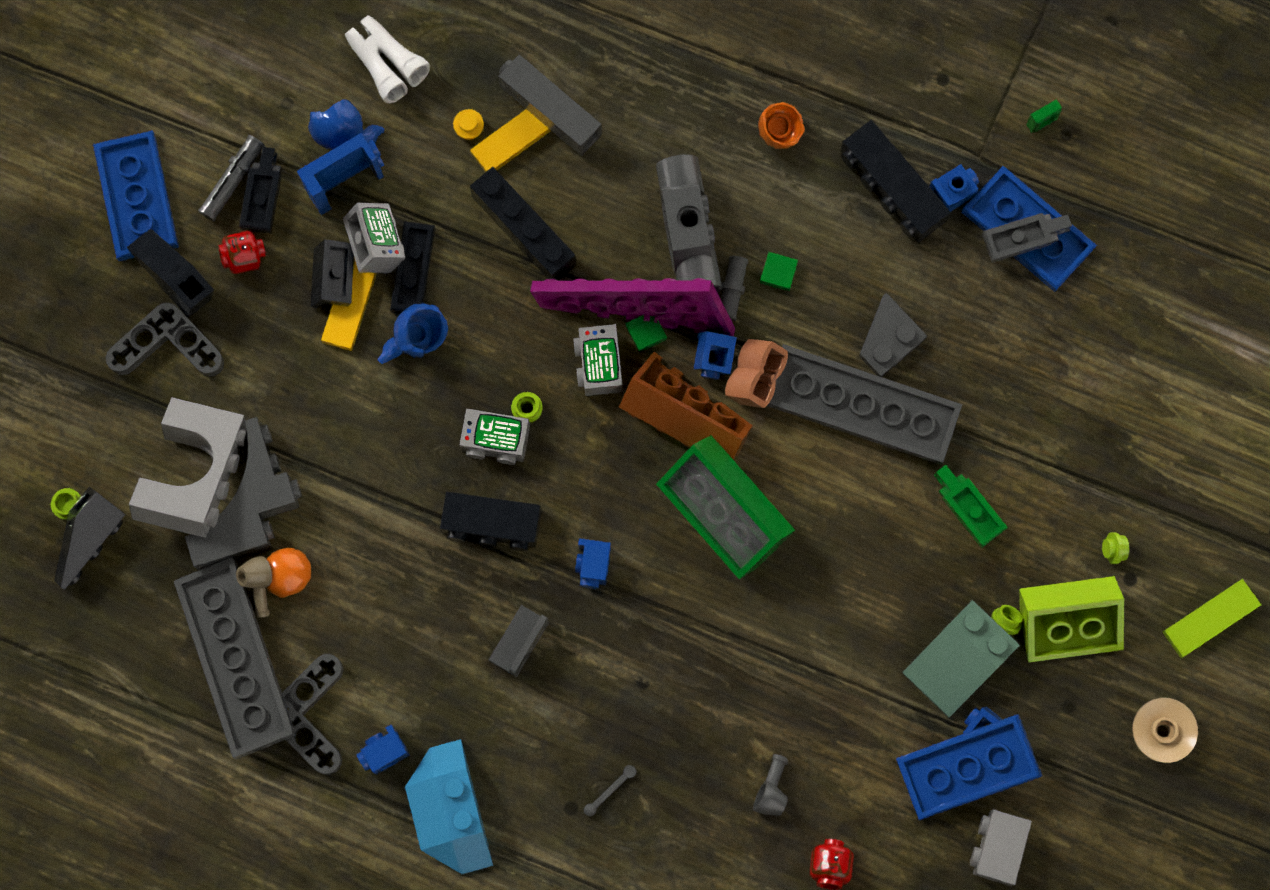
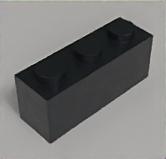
M446 492L440 530L442 534L447 535L446 539L451 541L465 542L466 538L478 539V544L496 547L497 542L510 544L509 548L513 550L528 551L529 547L536 548L542 509L541 505Z

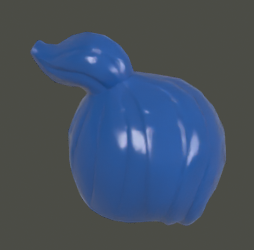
M346 99L335 103L325 112H311L308 125L309 133L314 141L329 150L335 149L362 133L367 142L372 139L376 144L378 136L385 131L383 127L378 125H370L363 130L361 114Z
M424 303L413 304L402 311L394 324V337L390 338L383 346V351L378 358L379 363L384 364L400 356L402 353L408 354L413 358H421L424 354L439 348L447 337L448 325L438 306Z

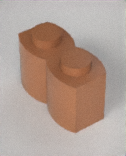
M748 339L740 350L737 368L731 373L727 381L725 396L740 405L765 408L774 395L776 379L784 371L788 359V351L772 341Z

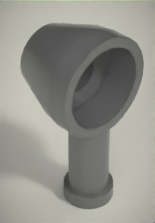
M773 754L770 770L765 782L757 793L753 811L763 815L780 816L783 813L788 797L777 786L783 769L788 763L787 758Z

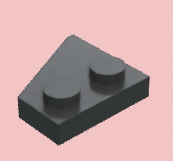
M885 293L859 357L877 376L883 377L927 338V335Z

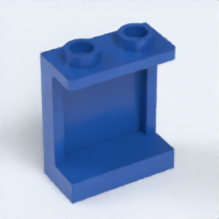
M362 133L297 170V173L305 191L319 213L323 215L331 210L325 192L367 167H370L377 179L380 180L384 177L381 170L384 163L373 140L371 139L367 142Z

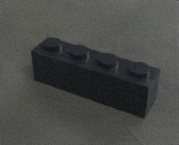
M872 119L842 142L841 158L850 169L855 168L861 175V182L870 192L874 190L881 198V206L889 215L894 214L901 222L899 224L900 228L907 237H914L920 243L947 222L950 215L948 208Z
M493 166L469 186L472 198L547 279L559 281L576 266L575 254Z

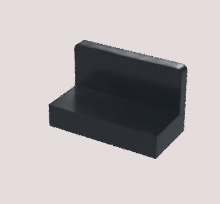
M324 239L314 248L311 289L312 308H318L323 303L349 306L351 304L354 254L350 243Z

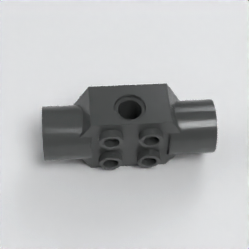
M676 155L665 158L656 164L669 252L676 280H693L696 278L711 280L718 293L722 290L717 256L714 251L715 236L712 224H706L709 222L708 213L710 211L707 194L705 195L699 159L695 155Z

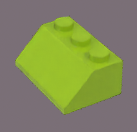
M1115 576L1019 589L1020 613L1023 616L1022 631L1028 662L1124 650V597Z

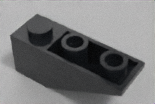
M151 228L127 246L128 251L187 318L212 300L214 289L192 264Z
M91 487L87 488L68 513L54 579L64 590L68 585L72 586L79 580L83 572L81 569L88 560L92 561L99 555L103 548L101 544L109 535H114L123 524L121 519L126 515Z

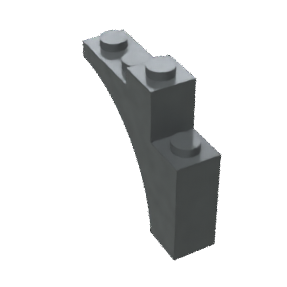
M257 417L245 420L248 436V458L246 469L236 494L222 513L219 514L216 526L214 528L210 527L206 538L192 534L185 536L193 567L198 571L231 557L238 560L272 549L270 539L275 538L270 521H264V519L300 508L297 499L302 497L297 479L292 480L287 472L277 475V472H281V466L276 453L272 455L270 453L268 443L273 442L269 427L267 424L262 425Z

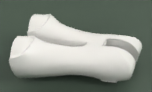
M367 15L360 23L369 37L365 39L354 28L345 33V37L351 48L370 72L383 101L394 103L408 93V88L384 62L380 54L383 53L393 63L412 87H416L425 79L429 73L430 64L423 57L404 48L379 22Z

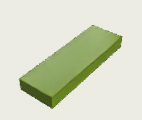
M1241 579L1163 631V634L1179 657L1183 658L1261 606V603L1246 582Z

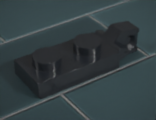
M263 147L260 163L253 162L252 168H249L239 223L241 230L272 233L282 177V167L276 165L278 153L275 151V148Z

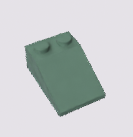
M972 600L902 674L949 718L1020 645Z

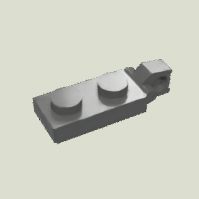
M1043 213L985 230L982 236L991 262L994 263L1049 246L1059 240L1057 235L1070 231L1072 224L1068 214L1051 219L1050 214L1043 215Z

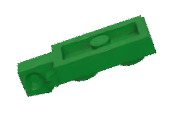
M947 465L934 474V477L943 487L938 491L943 497V501L981 549L1008 528L969 478L966 479L962 474L956 477Z

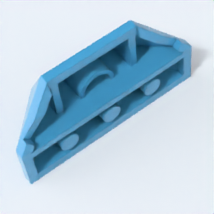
M462 740L429 748L405 786L421 851L461 874L494 866Z

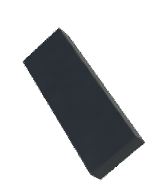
M404 221L401 244L404 247L405 259L397 266L390 307L391 313L401 314L402 311L413 304L424 303L436 230L435 225Z

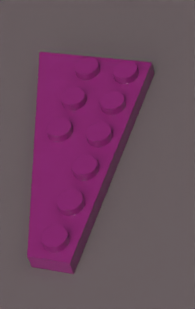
M640 278L632 281H617L615 279H604L603 281H587L585 279L558 281L546 279L544 281H532L530 292L540 308L579 313L581 309H586L597 313V317L609 319L611 313L626 316V322L641 315H644L643 321L650 322V316H654V323L659 321L662 328L675 329L678 325H684L694 329V333L706 332L707 329L723 332V335L733 337L735 333V327L711 280L702 278L693 280L666 278L662 281H647Z

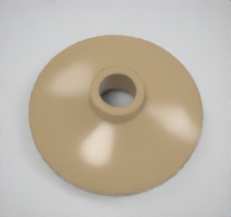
M1157 698L1147 702L1138 710L1133 721L1132 733L1137 747L1145 756L1156 762L1172 763L1185 758L1193 750L1198 738V725L1191 710L1180 701L1172 698ZM1160 725L1168 729L1166 737H1161L1158 734L1157 729Z

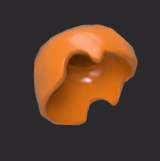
M784 102L768 106L762 112L758 122L761 138L767 145L775 149H787L796 145L805 131L802 115L795 106Z
M283 548L276 550L268 556L267 561L272 570V582L270 586L266 587L268 592L285 598L300 593L311 579V564L303 552L294 548Z

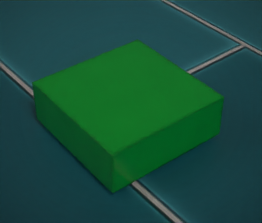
M1056 99L1031 113L1026 123L1031 133H1035L1056 121L1062 111V106Z
M768 252L760 283L790 291L798 260Z
M641 315L625 323V327L639 353L667 339L659 321L654 323V316H650V322L643 321L644 315Z

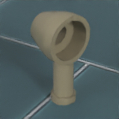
M263 556L249 559L238 567L236 578L240 586L253 588L255 617L260 618L270 615V610L267 606L266 587L270 586L272 582V570L267 559Z

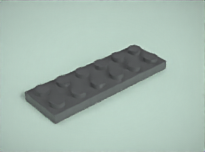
M783 344L782 348L788 351V359L784 371L776 379L775 392L767 405L768 407L939 465L943 464L962 404Z
M231 557L174 580V584L232 757L237 760L294 737L296 733L245 587L240 586L237 581V561Z

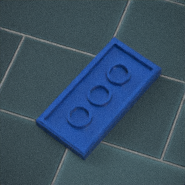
M154 131L93 144L117 260L123 261L135 258L128 251L127 246L150 228L172 248H178L179 244Z
M1004 166L962 209V213L983 231L1043 213V215L1050 214L1051 219L1062 216ZM1072 225L1070 231L1057 235L1059 239L1057 242L1013 256L1054 292L1058 290L1097 246L1074 225Z
M1019 714L896 758L919 820L1042 777Z

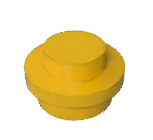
M472 109L460 111L455 116L453 127L455 133L460 138L471 140L477 138L482 133L484 121L480 113Z

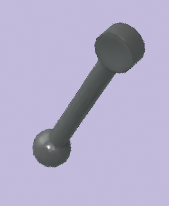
M627 765L624 768L623 774L592 804L585 805V815L589 817L595 815L596 808L626 779H631L636 775L635 767Z

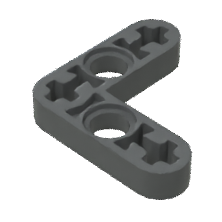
M162 303L109 349L106 354V363L114 373L127 375L168 339L204 376L213 377L218 375L223 370L224 358L217 348L177 306L172 303ZM165 312L169 315L174 313L172 315L173 323L164 322L161 324L164 321L162 315ZM154 322L157 327L159 326L162 333L159 335L150 324ZM144 331L151 332L153 340L150 345L145 347L139 346L136 341L137 336ZM187 332H193L197 336L196 343L188 348L181 346L180 339L182 335ZM129 343L139 352L137 356L127 347ZM201 349L210 358L216 356L213 359L215 365L212 368L208 365L203 367L205 362L197 354ZM118 354L122 356L127 355L125 357L127 364L122 366L119 363L114 366L117 363L115 357Z
M332 654L319 656L282 692L285 704L289 708L288 712L291 720L296 723L298 718L302 720L293 726L295 733L297 734L299 730L304 728L310 729L313 733V741L305 747L297 744L296 736L286 739V741L316 771L324 775L334 774L340 769L342 756L332 743L304 715L343 675V664ZM334 661L336 663L333 667L335 674L333 676L329 674L324 675L320 681L325 685L320 689L317 682L309 678V676L314 673L318 677L323 672L322 663L331 664ZM303 683H310L314 688L312 698L307 701L299 700L296 694L297 688ZM320 740L324 744L318 748L327 755L332 752L334 754L331 759L334 765L331 768L326 765L321 768L322 759L315 752H313L311 758L307 755V753L317 747Z

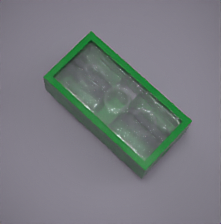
M712 435L693 444L656 483L660 490L739 580L757 569L795 531Z

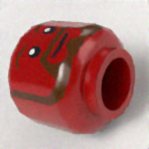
M251 231L226 235L223 237L222 244L218 245L223 269L228 268L233 274L259 269L261 257H266L262 238L256 239Z
M825 839L824 844L817 845L812 850L810 877L817 881L816 885L820 888L830 890L842 889L843 885L848 884L852 879L854 854L850 849L844 847L843 841Z

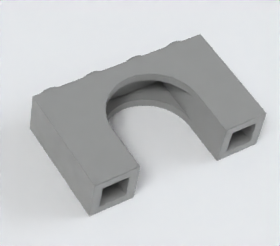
M171 397L161 422L164 439L204 450L213 459L212 466L202 479L185 486H174L140 477L130 500L129 508L132 520L206 538L210 527L214 528L217 524L219 509L217 508L220 500H225L229 491V482L227 481L230 473H235L238 468L239 449L241 446L245 447L248 441L245 417L242 414Z

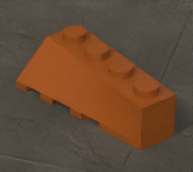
M653 352L632 377L619 408L628 412L632 417L652 425L659 432L679 440L688 448L712 435L730 457L735 460L753 425L724 403L712 402L707 394L708 391L700 385L692 387L682 379L684 373L675 367L671 368V370L661 363L662 357Z

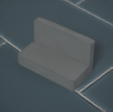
M521 605L489 658V662L517 677L548 626V618L544 615L540 616Z

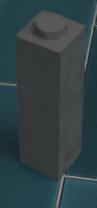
M520 54L513 61L508 60L501 67L500 75L498 76L500 87L580 156L602 135V125Z

